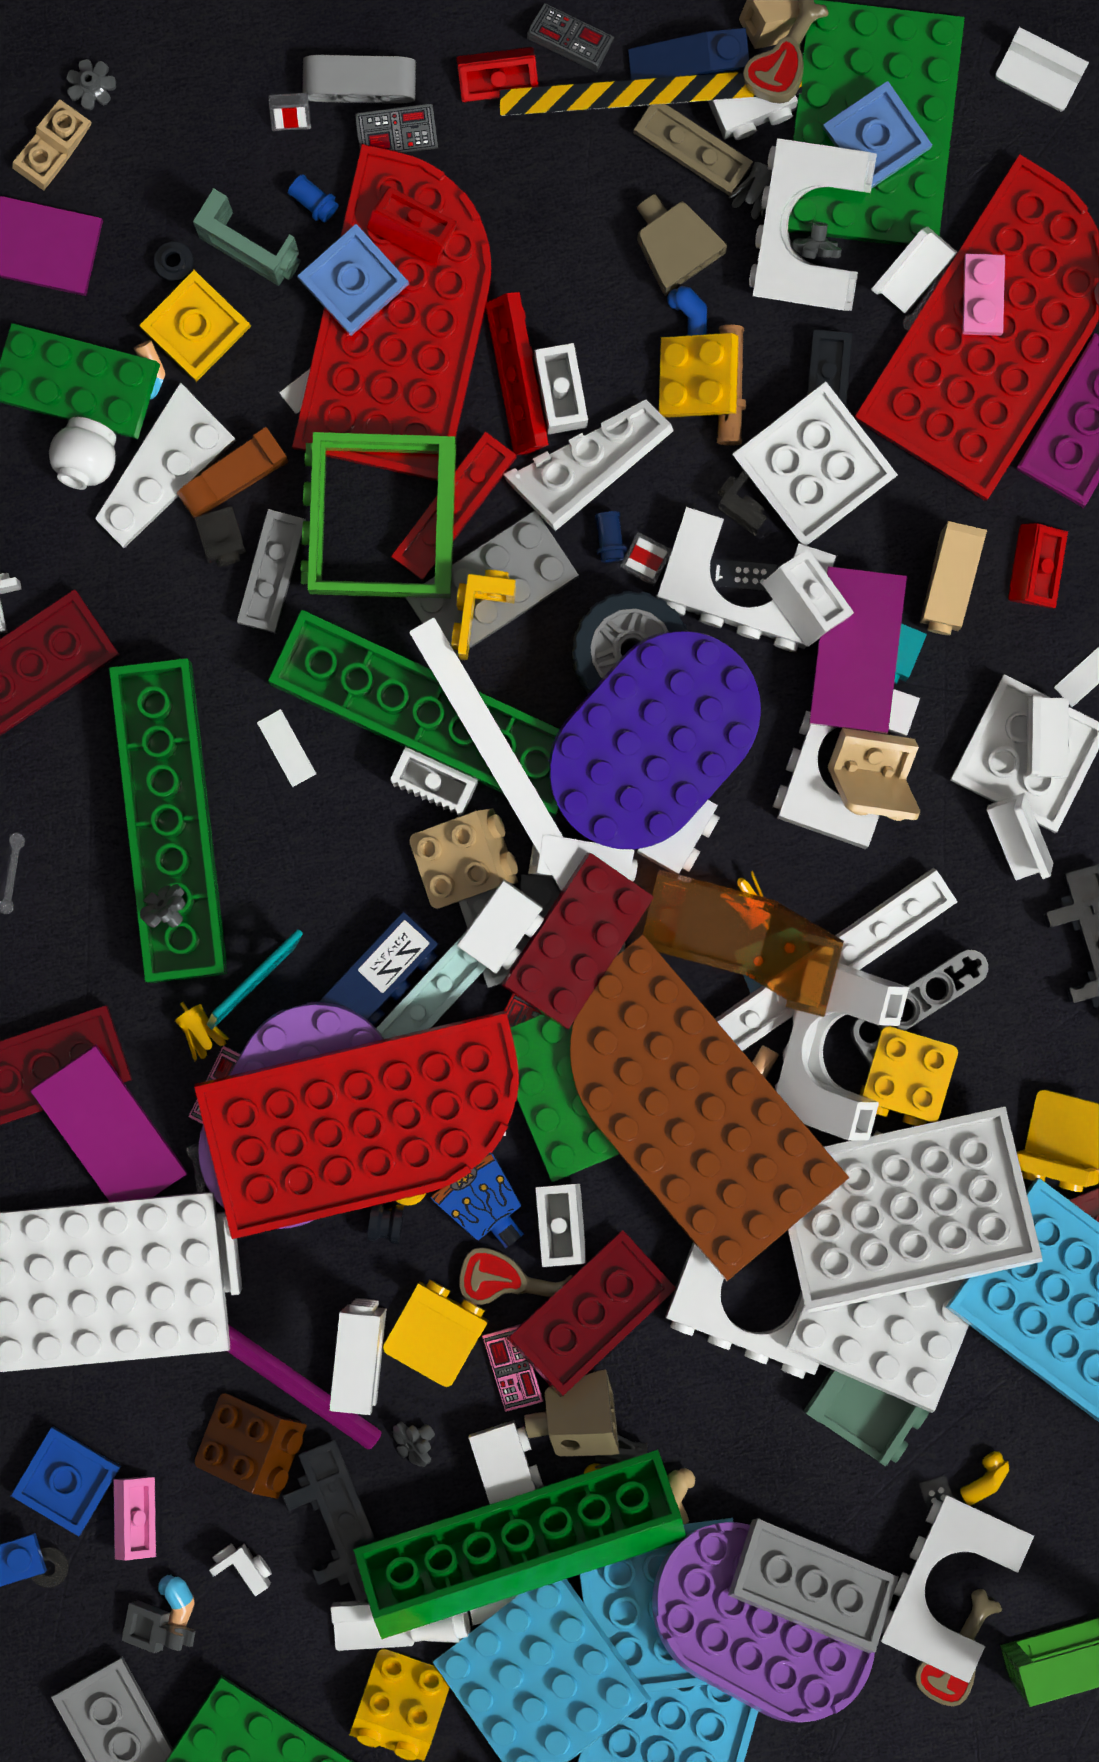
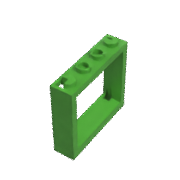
M313 432V443H306L305 466L312 467L311 482H304L303 491L304 506H310V521H303L302 545H309V561H301V584H308L310 594L451 599L456 463L455 436ZM327 450L439 454L435 584L322 581Z
M1099 1617L1000 1645L1011 1684L1029 1707L1099 1687Z

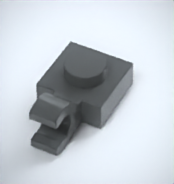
M137 1600L128 1605L122 1641L152 1653L163 1651L164 1645L172 1650L181 1651L182 1645L193 1646L196 1631L184 1626L169 1625L170 1612Z

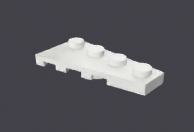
M180 383L95 519L125 548L178 497L177 492L180 488L200 476L236 439Z
M644 400L602 422L601 428L585 436L581 433L569 439L570 444L551 454L547 451L533 458L534 463L519 471L514 468L503 475L512 488L556 531L673 432V428L668 420L647 400Z

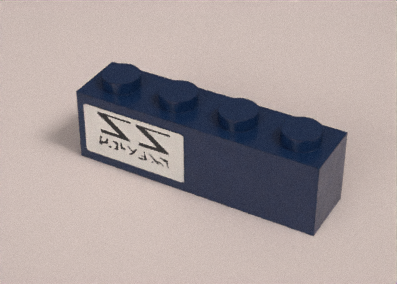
M403 912L319 1002L346 1007L357 1012L375 1026L385 1014L380 1008L390 997L397 1002L412 986L407 979L417 969L424 973L439 957L434 952L439 944Z

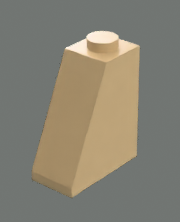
M950 521L942 529L920 623L929 625L928 631L942 635H951L952 630L959 631L961 629L987 530Z

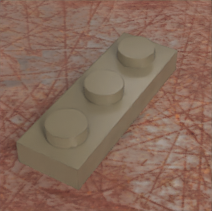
M666 104L650 105L634 129V134L729 196L737 189L753 164L752 160Z

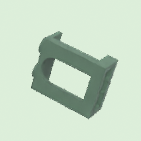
M213 188L193 221L199 238L278 286L284 278L290 280L301 262L297 258L299 251L295 237L289 234L275 256L226 226L233 214L229 200L226 195Z

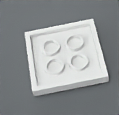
M826 381L732 454L796 538L805 546L898 475Z
M1004 674L950 781L994 803L1025 792L1037 824L1053 833H1057L1099 750V722L1069 707L1068 777H1027L1028 698L1032 695H1041V698L1051 697Z

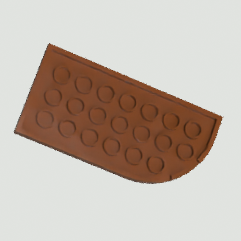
M644 935L640 936L614 958L573 1023L570 1059L575 1088L582 1105L596 1127L722 1277L728 1281L848 1180L849 1176Z

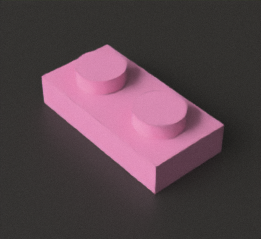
M965 254L962 334L998 336L1003 334L1005 255Z
M143 1476L114 1479L115 1560L156 1557L155 1477Z

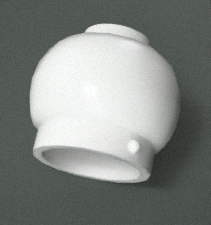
M72 417L69 419L67 426L55 435L49 449L50 464L58 473V480L71 488L84 490L87 486H95L105 481L110 476L115 465L114 445L116 435L108 427L97 421L83 417Z

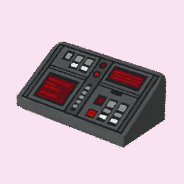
M545 3L527 32V39L596 73L614 40L613 36Z
M433 104L355 114L360 150L362 144L400 153L438 149Z

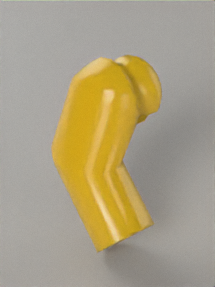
M994 1451L985 1456L982 1461L983 1466L987 1469L985 1475L960 1489L967 1505L971 1506L997 1492L1009 1472L1008 1460L1004 1461L1000 1452Z

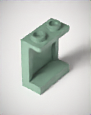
M832 1369L804 1409L807 1415L822 1423L885 1467L890 1460L896 1463L908 1446L904 1439L910 1429L914 1427L918 1430L929 1414V1411Z

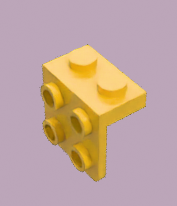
M485 570L484 576L468 574L467 584L459 583L456 607L458 611H463L462 623L454 622L451 642L453 650H458L459 659H468L475 599L515 603L516 580L509 579L508 572Z
M885 1027L881 1031L866 1084L862 1085L859 1095L879 1102L877 1115L887 1117L889 1110L904 1114L902 1122L914 1126L924 1125L927 1122H937L958 1056V1050L955 1046L894 1027Z
M1049 1090L1039 1091L1036 1095L1025 1150L1017 1152L1023 1178L1032 1181L1040 1178L1044 1182L1045 1177L1059 1180V1187L1076 1192H1082L1083 1187L1098 1184L1099 1103Z
M429 1280L427 1285L419 1281L388 1336L383 1349L387 1355L438 1384L449 1387L455 1381L476 1341L486 1327L488 1320L482 1317L485 1310L464 1299L462 1304H459L447 1297L450 1290L432 1280Z
M381 1649L377 1653L349 1735L356 1737L363 1745L369 1747L381 1746L393 1750L397 1756L403 1759H419L424 1761L432 1743L450 1686L436 1666L387 1649Z

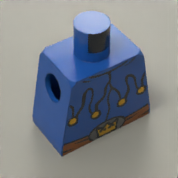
M491 1152L472 1169L471 1173L457 1182L440 1189L431 1196V1199L477 1240H480L488 1232L492 1231L506 1249L524 1234L510 1217L513 1212L521 1207V1203L497 1159Z

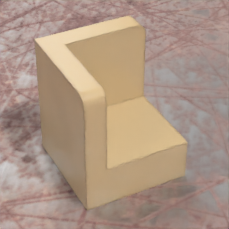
M798 0L746 1L739 21L743 28H746V34L755 49L777 45L780 39L788 35L800 12Z

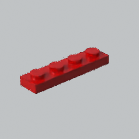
M520 292L503 294L487 302L486 310L513 451L516 455H524L546 447L549 443L547 425L544 421L540 402V388L536 381L532 360L533 351L529 344L525 323V310L522 307Z
M487 432L483 434L455 471L453 541L517 458L515 453ZM437 496L391 556L393 560L421 581H424L435 567Z

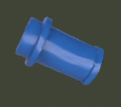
M304 174L294 180L287 192L289 196L295 198L313 213L312 218L315 221L320 219L324 223L327 222L339 206L335 202L333 194H325L308 180Z

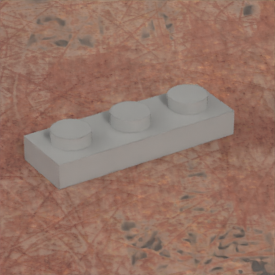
M268 509L237 619L238 624L276 634L302 541L303 521H306V519Z

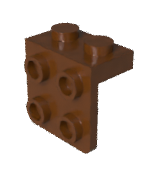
M224 1393L218 1398L195 1457V1465L197 1468L251 1494L278 1499L281 1490L288 1481V1472L295 1454L302 1445L303 1434L307 1425L296 1419L272 1414L233 1395Z

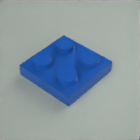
M52 1426L11 1497L75 1535L80 1536L121 1466Z

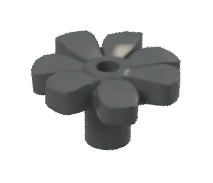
M90 60L80 61L78 65L80 72L70 70L67 74V81L69 84L74 85L67 90L68 96L72 101L82 98L81 105L86 110L94 108L95 100L103 106L111 100L106 90L112 91L116 89L115 77L106 76L109 67L102 61L97 62L94 68Z
M812 222L811 235L806 239L796 238L792 243V248L795 251L802 253L803 257L815 259L816 254L823 258H839L842 248L838 247V242L829 241L826 238L828 224L824 222Z
M178 884L161 888L158 896L153 892L149 893L143 900L147 906L141 909L140 918L149 927L153 928L161 921L166 922L171 928L178 926L183 920L178 910L183 909L186 904L181 897L184 894L183 889Z
M403 1422L397 1423L392 1431L394 1440L400 1444L396 1448L397 1452L402 1458L409 1455L410 1462L417 1466L425 1467L431 1462V1458L427 1453L431 1449L428 1441L435 1436L433 1429L427 1424H424L417 1430L414 1425L408 1428Z

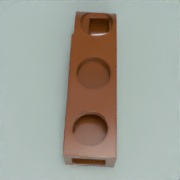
M267 427L254 434V438L202 472V475L189 481L179 489L177 495L193 518L209 512L289 462Z

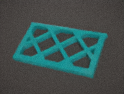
M297 929L212 1012L206 1024L211 1030L296 948L303 935L302 931Z

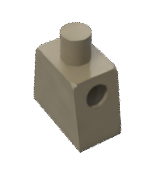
M654 194L637 207L648 223L646 227L638 232L637 240L665 296L672 289H676L726 253L727 245L683 201L667 211L656 194Z
M606 1369L585 1375L562 1397L552 1387H548L545 1390L546 1411L525 1415V1427L528 1438L549 1435L554 1452L558 1456L619 1454L614 1396Z

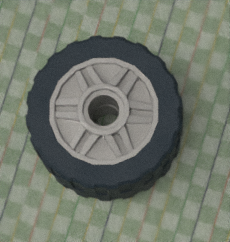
M623 591L621 594L609 595L601 602L595 603L590 608V611L582 617L573 639V669L582 690L589 694L622 657L621 650L624 647L635 646L637 643L655 634L688 631L686 624H683L680 619L679 613L667 605V602L663 599H658L645 592Z

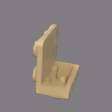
M842 728L828 764V770L844 806L857 815H882L896 821L904 819L917 820L920 809L906 781L919 748L916 740Z
M493 808L474 811L417 832L410 837V845L429 902L433 908H442L497 889L503 879L512 884L518 883L516 877L518 872L517 863L513 854L507 850L503 838L505 836V827L501 818L495 814Z

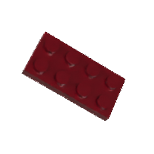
M75 589L0 639V736L120 656Z
M586 853L544 917V921L531 937L501 985L564 1029H569L652 902L654 896L594 854Z
M108 1005L0 1041V1125L44 1111L31 1093V1088L95 1044L100 1048L124 1083L133 1080Z
M622 1230L507 1339L552 1389L562 1397L659 1306L676 1287Z

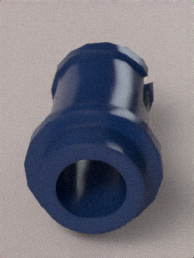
M609 511L596 514L595 520L599 540V548L596 549V555L601 557V562L603 563L624 560L627 546H624L622 543L620 512Z

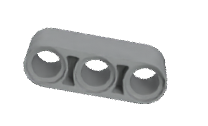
M311 55L303 58L302 98L305 100L344 103H410L415 101L416 61L412 58L350 55Z

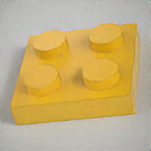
M195 270L139 325L196 382L251 327L250 323Z
M724 333L661 337L659 413L663 417L736 414L738 335Z

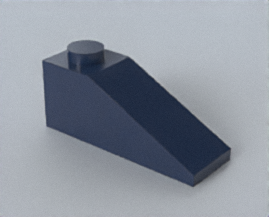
M746 28L708 31L628 49L631 80L744 72L745 65L749 61Z

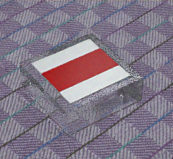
M308 93L269 95L272 131L311 129Z
M638 532L620 565V569L655 586L672 553V549Z

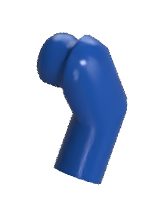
M680 286L678 289H672L667 296V302L672 309L681 310L688 317L687 336L707 335L706 304L689 287Z

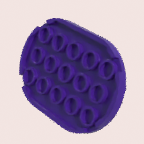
M673 631L655 634L629 649L567 718L553 742L549 758L550 787L556 805L565 819L586 838L600 845L615 849H640L653 846L665 841L681 830L742 762L756 738L761 716L760 695L754 676L744 660L732 648L720 640L695 631Z

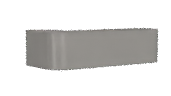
M976 950L960 952L907 986L909 991L906 1000L913 1008L911 1018L906 1022L900 1021L899 1026L878 1025L880 1034L882 1029L888 1026L906 1031L979 984L986 978L988 973L986 957ZM963 958L968 962L975 960L978 964L974 969L976 976L973 978L968 974L957 979L955 982L961 987L956 990L953 979L944 972V969L949 967L950 974H953L964 967ZM932 978H938L945 984L946 993L941 1000L930 999L926 993V984ZM857 1018L851 1026V1037L869 1067H871L879 1037L873 1043L863 1041L859 1035V1028L865 1020Z

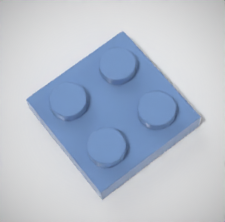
M888 81L830 119L822 127L835 147L877 154L872 188L932 147V143Z
M357 224L350 228L298 275V279L350 336L357 332L409 285V281Z

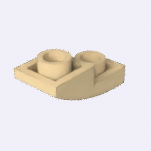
M59 99L36 127V135L13 161L12 169L44 191L72 155L91 126V121Z

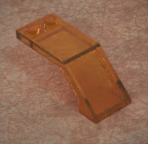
M659 870L652 895L654 898L650 903L643 935L658 952L746 975L786 999V1007L825 1017L844 940L775 900Z

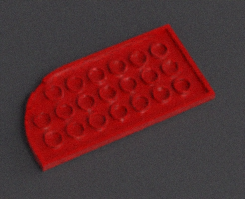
M362 144L341 237L357 224L409 281V285L352 336L324 308L292 446L293 449L306 452V443H313V432L455 436L456 438L491 283L490 246L481 217L466 193L449 179L443 171L428 162L400 152ZM388 186L458 222L440 258L435 264L422 259L367 229L371 213ZM326 451L327 457L438 481L439 454Z
M1019 154L854 417L857 422L985 501L992 494L1099 320V305L1095 299L1094 292L1099 282V231L1087 211L1088 207L1067 184ZM965 254L1005 255L1003 334L1001 336L962 334Z
M506 1010L195 1084L194 1088L231 1238L236 1239L429 1193L453 1184L471 1173L472 1169L490 1152L492 1153L501 1141L508 1128L515 1101L517 1100L519 1085L518 1062Z

